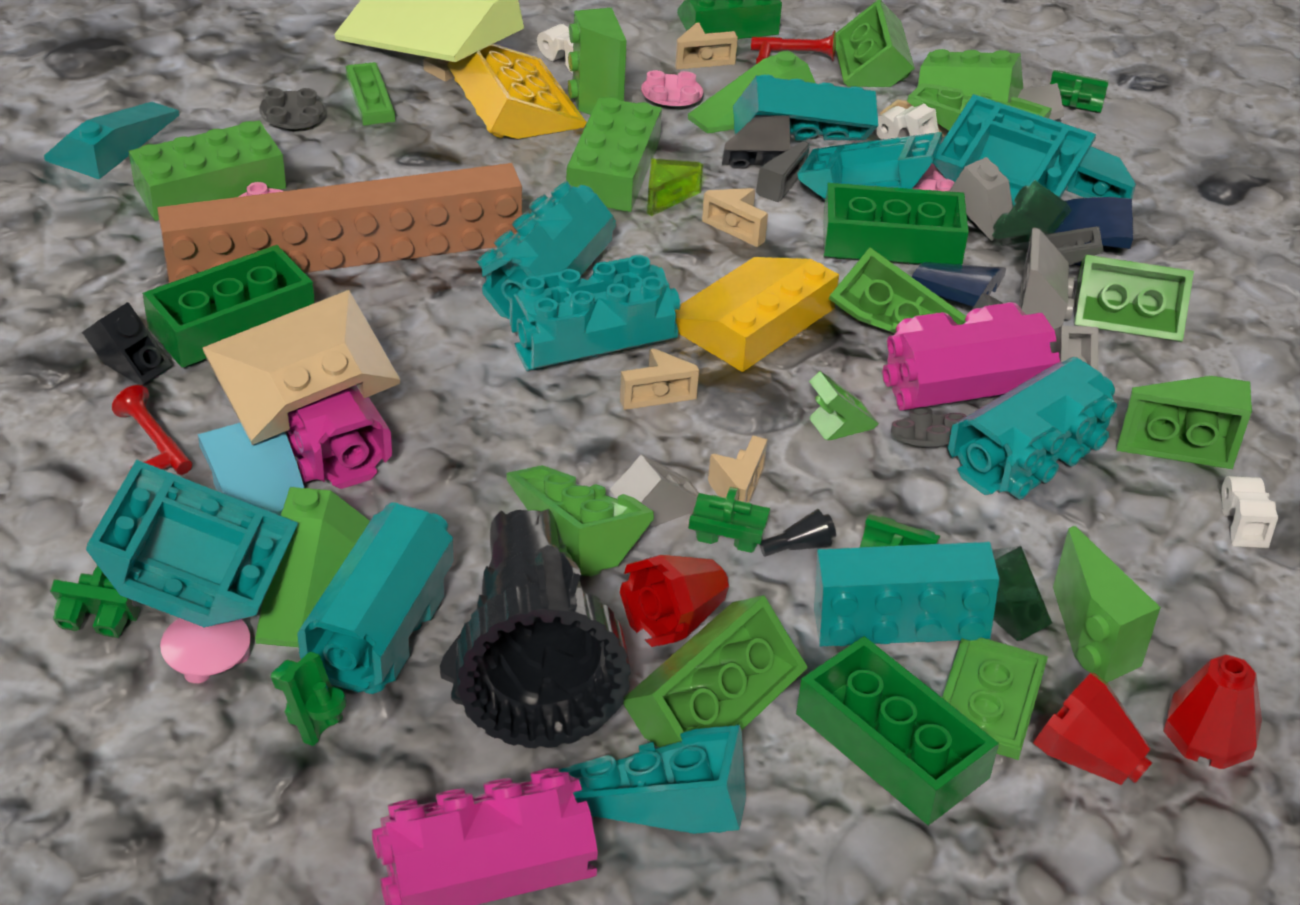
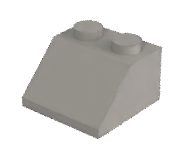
M1032 228L1020 284L1019 307L1027 315L1043 313L1050 325L1055 329L1063 326L1064 319L1071 320L1074 299L1071 298L1074 277H1068L1069 262L1044 233L1036 228Z

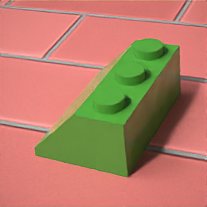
M882 0L874 2L836 32V51L843 81L848 87H892L898 81L906 79L911 71L915 69L902 22Z
M612 7L575 10L574 23L569 24L570 42L573 43V52L568 54L570 71H573V77L571 80H568V94L570 99L575 100L579 111L591 115L599 97H614L624 101L627 40Z
M938 49L929 52L922 63L918 86L924 83L957 88L963 91V95L971 97L973 94L981 96V92L992 94L991 100L1011 102V97L1018 98L1023 89L1021 53H1010L1007 50H999L993 53H982L977 50L949 52L946 49Z
M1085 255L1081 261L1076 289L1074 326L1099 327L1100 330L1183 342L1194 271Z

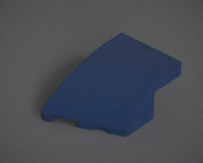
M1090 197L1060 201L1054 206L1026 215L1025 223L1027 225L1032 224L1036 229H1040L1044 235L1097 226L1100 228L1103 246L1131 249L1133 241L1132 199ZM1081 261L1074 263L1073 265H1081Z
M923 262L915 270L912 278L940 298L950 301L954 300L974 307L982 293L990 295L992 291L996 292L1005 276L1006 268Z

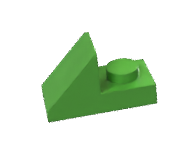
M821 371L809 381L818 393L815 400L820 405L811 414L810 420L825 440H834L872 430L879 424L860 399Z

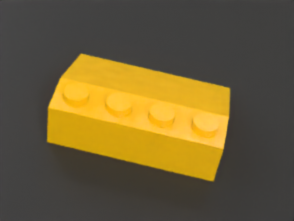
M492 44L457 62L449 61L447 65L455 77L454 80L465 92V97L471 101L476 109V114L482 118L487 126L486 129L494 136L503 138L505 135L520 139L584 128L587 123L540 58Z
M753 257L680 304V309L675 310L678 334L739 371L744 372L835 309V303L828 298L838 286L839 274L813 259Z

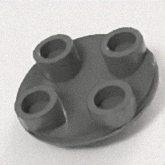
M278 88L268 89L265 91V99L259 106L260 115L265 121L274 126L287 129L313 126L320 122L325 114L323 104L317 99V92L310 88H302L298 91H282Z
M927 407L914 408L909 411V417L892 422L891 435L901 442L915 446H943L949 444L952 425L967 416L963 413L937 415L932 414V409Z

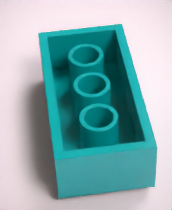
M974 542L817 549L814 613L819 647L847 646L863 636L874 644L956 641L962 638L965 640H977L981 637L991 639L999 585V576L991 543Z

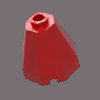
M657 555L627 564L624 574L630 573L629 580L622 582L619 593L629 626L636 633L644 629L651 636V638L645 639V641L651 647L675 643L687 638L725 601L729 584L726 572L713 559Z
M1227 654L1213 658L1173 694L1163 732L1184 758L1198 762L1199 756L1211 760L1209 766L1218 769H1225L1253 758L1258 744L1262 716L1257 674L1246 660Z
M1091 672L1063 703L1064 706L1057 714L1050 718L1033 742L1045 754L1119 785H1122L1127 778L1136 783L1153 763L1146 758L1147 754L1151 751V747L1109 684L1094 672Z

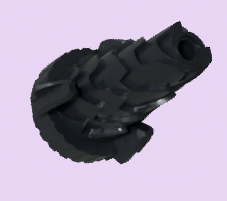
M550 509L542 512L537 510H515L508 514L501 510L491 522V562L489 567H485L483 573L482 595L479 594L477 609L471 614L470 621L464 624L461 633L444 654L440 664L441 679L453 683L451 699L456 704L464 705L466 716L477 727L483 728L485 733L492 738H499L504 743L513 746L522 745L524 748L534 749L537 747L553 748L564 743L571 744L579 741L583 736H589L598 731L620 709L624 702V695L630 689V663L623 630L619 620L615 619L614 612L608 605H603L600 599L592 593L587 594L583 592L580 583V569L572 561L571 555L567 552L566 545L559 546L556 522Z

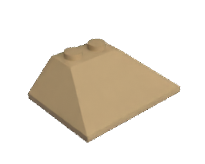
M350 290L203 347V352L252 445L290 430L288 412L354 385H357L363 398H367L400 384L398 374Z

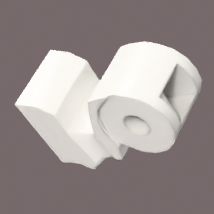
M559 24L539 33L537 44L541 53L550 61H555L565 56V65L570 71L568 54L573 52V43L570 42L569 28Z
M924 103L907 109L900 106L889 109L878 116L879 126L875 129V133L881 140L939 132L936 110Z
M1227 476L1223 481L1222 512L1224 516H1234L1231 526L1232 546L1269 548L1278 515L1276 504L1274 501L1269 500L1270 495L1265 493L1264 482L1259 477Z

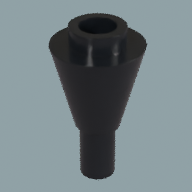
M817 508L784 530L782 534L762 540L759 546L764 557L786 549L827 548L832 546L831 538L836 537V529L829 514L823 515Z

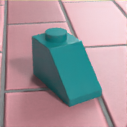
M1090 147L1071 179L1067 191L1084 198L1118 197L1133 199L1136 183L1120 157Z

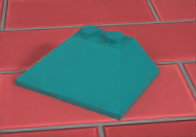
M973 94L940 144L933 164L946 179L955 182L965 166L987 157L1009 180L1014 214L1023 217L1058 203L1095 141L1096 134Z
M942 132L814 148L800 168L798 180L824 199H826L827 183L912 189L933 163L943 139Z
M136 459L88 541L86 551L121 596L205 628L257 615L298 522Z

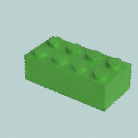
M599 97L567 165L566 180L574 187L580 185L590 187L607 208L631 212L660 142L662 107L652 106L645 102L632 103L620 101L614 97Z
M260 120L254 122L246 121L237 126L224 129H211L207 133L190 137L182 136L175 138L173 141L160 144H147L129 151L134 186L154 221L159 220L157 207L239 197L247 192V186L254 182H263L267 185V188L286 189L283 154Z

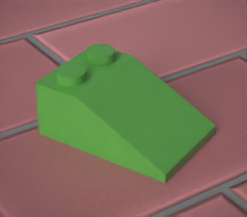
M1204 376L1132 387L1116 451L1233 469L1252 413L1250 381L1218 376Z
M1076 526L1068 528L1053 590L1074 657L1086 671L1096 673L1108 683L1142 667L1161 607Z

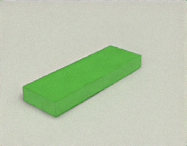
M377 63L347 65L346 77L363 125L395 122V112Z

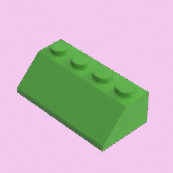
M765 595L732 602L628 693L624 697L623 705L643 737L660 748L682 741L680 734L694 729L740 725L742 731L808 667Z

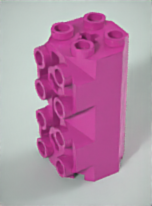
M1013 302L975 308L966 315V323L958 325L949 314L944 312L906 318L897 325L896 333L887 339L888 364L883 366V380L887 387H892L900 411L1004 395L1060 362L1059 352L1051 353L1050 342H1057L1055 330L1043 313L1027 315Z
M357 385L288 412L290 430H287L289 434L286 436L294 457H297L298 469L304 483L315 479L325 482V479L330 480L333 486L339 489L371 480L378 472L375 466L379 461L383 459L386 463L392 456L391 431L370 398H363Z
M547 768L530 773L531 781L513 783L512 778H503L483 784L485 793L477 797H473L472 793L465 794V789L461 788L437 793V802L417 804V799H408L389 804V815L380 818L381 827L371 830L377 859L381 858L382 865L387 867L388 877L380 878L385 905H478L596 877L597 868L588 863L589 861L597 860L598 856L591 812L587 801L577 803L573 792L582 790L579 779L569 776V772L559 773V768Z

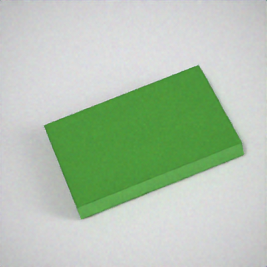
M982 637L977 640H965L962 638L942 698L999 742L997 754L1019 760L1048 656Z

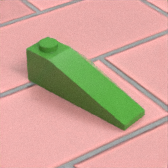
M788 50L781 51L776 55L763 59L689 112L688 120L707 134L734 130L733 105L756 75H772L774 78L802 79L804 82H816L806 62Z
M922 83L908 96L907 102L914 107L924 103L928 107L934 108L936 110L937 123L949 131L971 96L963 95V91L957 88ZM981 92V97L991 100L992 94ZM1011 97V102L993 100L1045 118H1049L1052 108L1021 98Z
M872 248L865 252L828 298L857 320L896 333L897 325L906 318L941 312L949 314L958 325L966 323V315Z
M543 465L506 473L508 483L527 510L542 512L550 509L556 522L559 546L566 545L567 552L571 555L572 561L577 564L583 576H594L601 573L604 569L618 566L654 519V512L634 497L625 494L619 495L618 499L607 496L603 486L597 484L590 487L576 485V477Z
M290 487L281 516L298 522V525L263 599L255 641L256 644L299 648L298 631L370 520L331 490Z

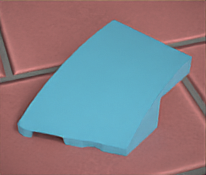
M241 423L198 434L199 447L212 471L213 483L218 492L281 516L289 488H304L297 462L285 432L254 445L251 444Z

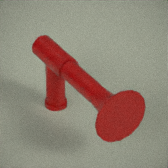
M836 30L829 37L815 40L752 37L751 50H759L756 64L770 57L771 51L782 50L822 52L830 56L832 62H834Z
M132 385L120 391L112 402L114 415L118 417H133L156 444L157 449L161 453L144 461V463L162 470L171 466L179 475L188 473L192 468V462L176 442L166 434L146 408V403L149 399L147 388L143 385Z

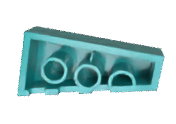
M756 75L733 105L735 134L756 115L789 116L790 135H794L795 140H807L817 135H823L824 140H866L879 126L876 91L864 90L857 86L847 88L834 86L832 83L817 84L804 82L802 79L787 80L774 78L772 75Z

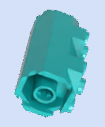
M566 180L551 192V197L548 198L545 194L541 195L528 206L532 211L531 213L525 212L512 223L517 232L514 234L511 230H508L494 242L497 248L495 250L493 248L488 250L477 259L476 262L482 268V277L486 275V282L482 285V294L501 317L510 319V299L515 297L522 289V282L526 277L560 272L564 269H573L582 275L612 241L616 220L590 187L585 185L574 187Z
M634 255L630 258L609 262H599L593 267V274L589 280L580 278V273L573 269H564L560 272L539 276H528L522 282V289L515 297L510 299L512 333L518 332L520 342L515 343V348L526 371L665 342L678 337L675 310L680 309L679 294L675 288L670 289L663 268L650 264V259L642 255Z
M1072 357L1052 365L953 424L948 450L952 458L958 455L962 466L958 467L957 470L961 478L984 495L993 494L1000 490L999 492L1007 491L1019 500L1023 499L1041 481L1048 483L1053 479L1059 469V464L1056 462L1058 458L1072 467L1083 456L1090 453L1092 449L1097 451L1104 446L1109 438V431L1106 429L1117 408V403L1114 402L1112 397L1115 393L1114 385L1101 372L1078 357Z
M395 502L387 504L383 511L375 514L298 631L300 658L302 659L309 652L319 654L330 683L355 692L363 691L368 694H375L383 691L387 683L395 681L409 658V636L413 631L420 629L422 622L431 620L444 598V577L454 562L453 537L447 531V521L438 514Z

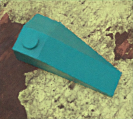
M148 102L88 119L44 155V160L100 180L129 156L130 150L140 148L179 116V110L155 102Z
M740 725L694 729L681 733L682 741L655 749L654 743L650 742L638 746L639 753L623 759L615 760L614 757L606 755L559 769V773L569 772V776L579 779L582 790L573 792L577 803L587 801L591 816L693 834L740 830L746 802L743 742Z

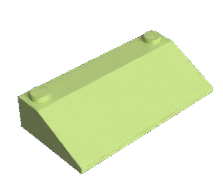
M360 0L334 35L335 39L339 41L457 62L524 29L519 0Z

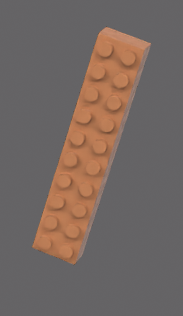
M506 163L157 207L168 280L171 283L274 245H278L304 273L497 247L494 242L508 230H511L514 234L517 232L512 223L522 215V185L513 164Z

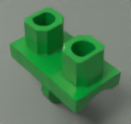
M1053 70L1050 84H1058L1062 105L1102 112L1109 83L1108 80Z
M736 487L729 488L726 498L699 493L694 511L689 519L688 529L696 531V538L699 542L713 544L718 542L720 536L734 539V546L737 550L752 553L755 551L757 544L762 542L770 516V508L739 501V488Z
M869 514L866 518L864 534L859 548L939 544L940 535H936L935 532L926 529H917L898 523L896 520L884 516L878 517Z
M98 565L92 575L81 573L78 583L54 579L50 589L51 594L57 601L53 620L61 629L80 630L85 613L96 615L92 626L96 633L119 638L127 620L137 621L140 613L139 606H133L131 599L121 596Z
M309 652L299 662L285 660L271 673L270 677L275 689L283 691L287 700L284 712L288 722L297 726L303 743L314 746L325 729L339 723L343 719L342 711L346 707L347 700L341 689L331 686L319 654Z

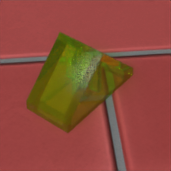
M651 158L647 214L653 216L701 193L703 164L695 161Z

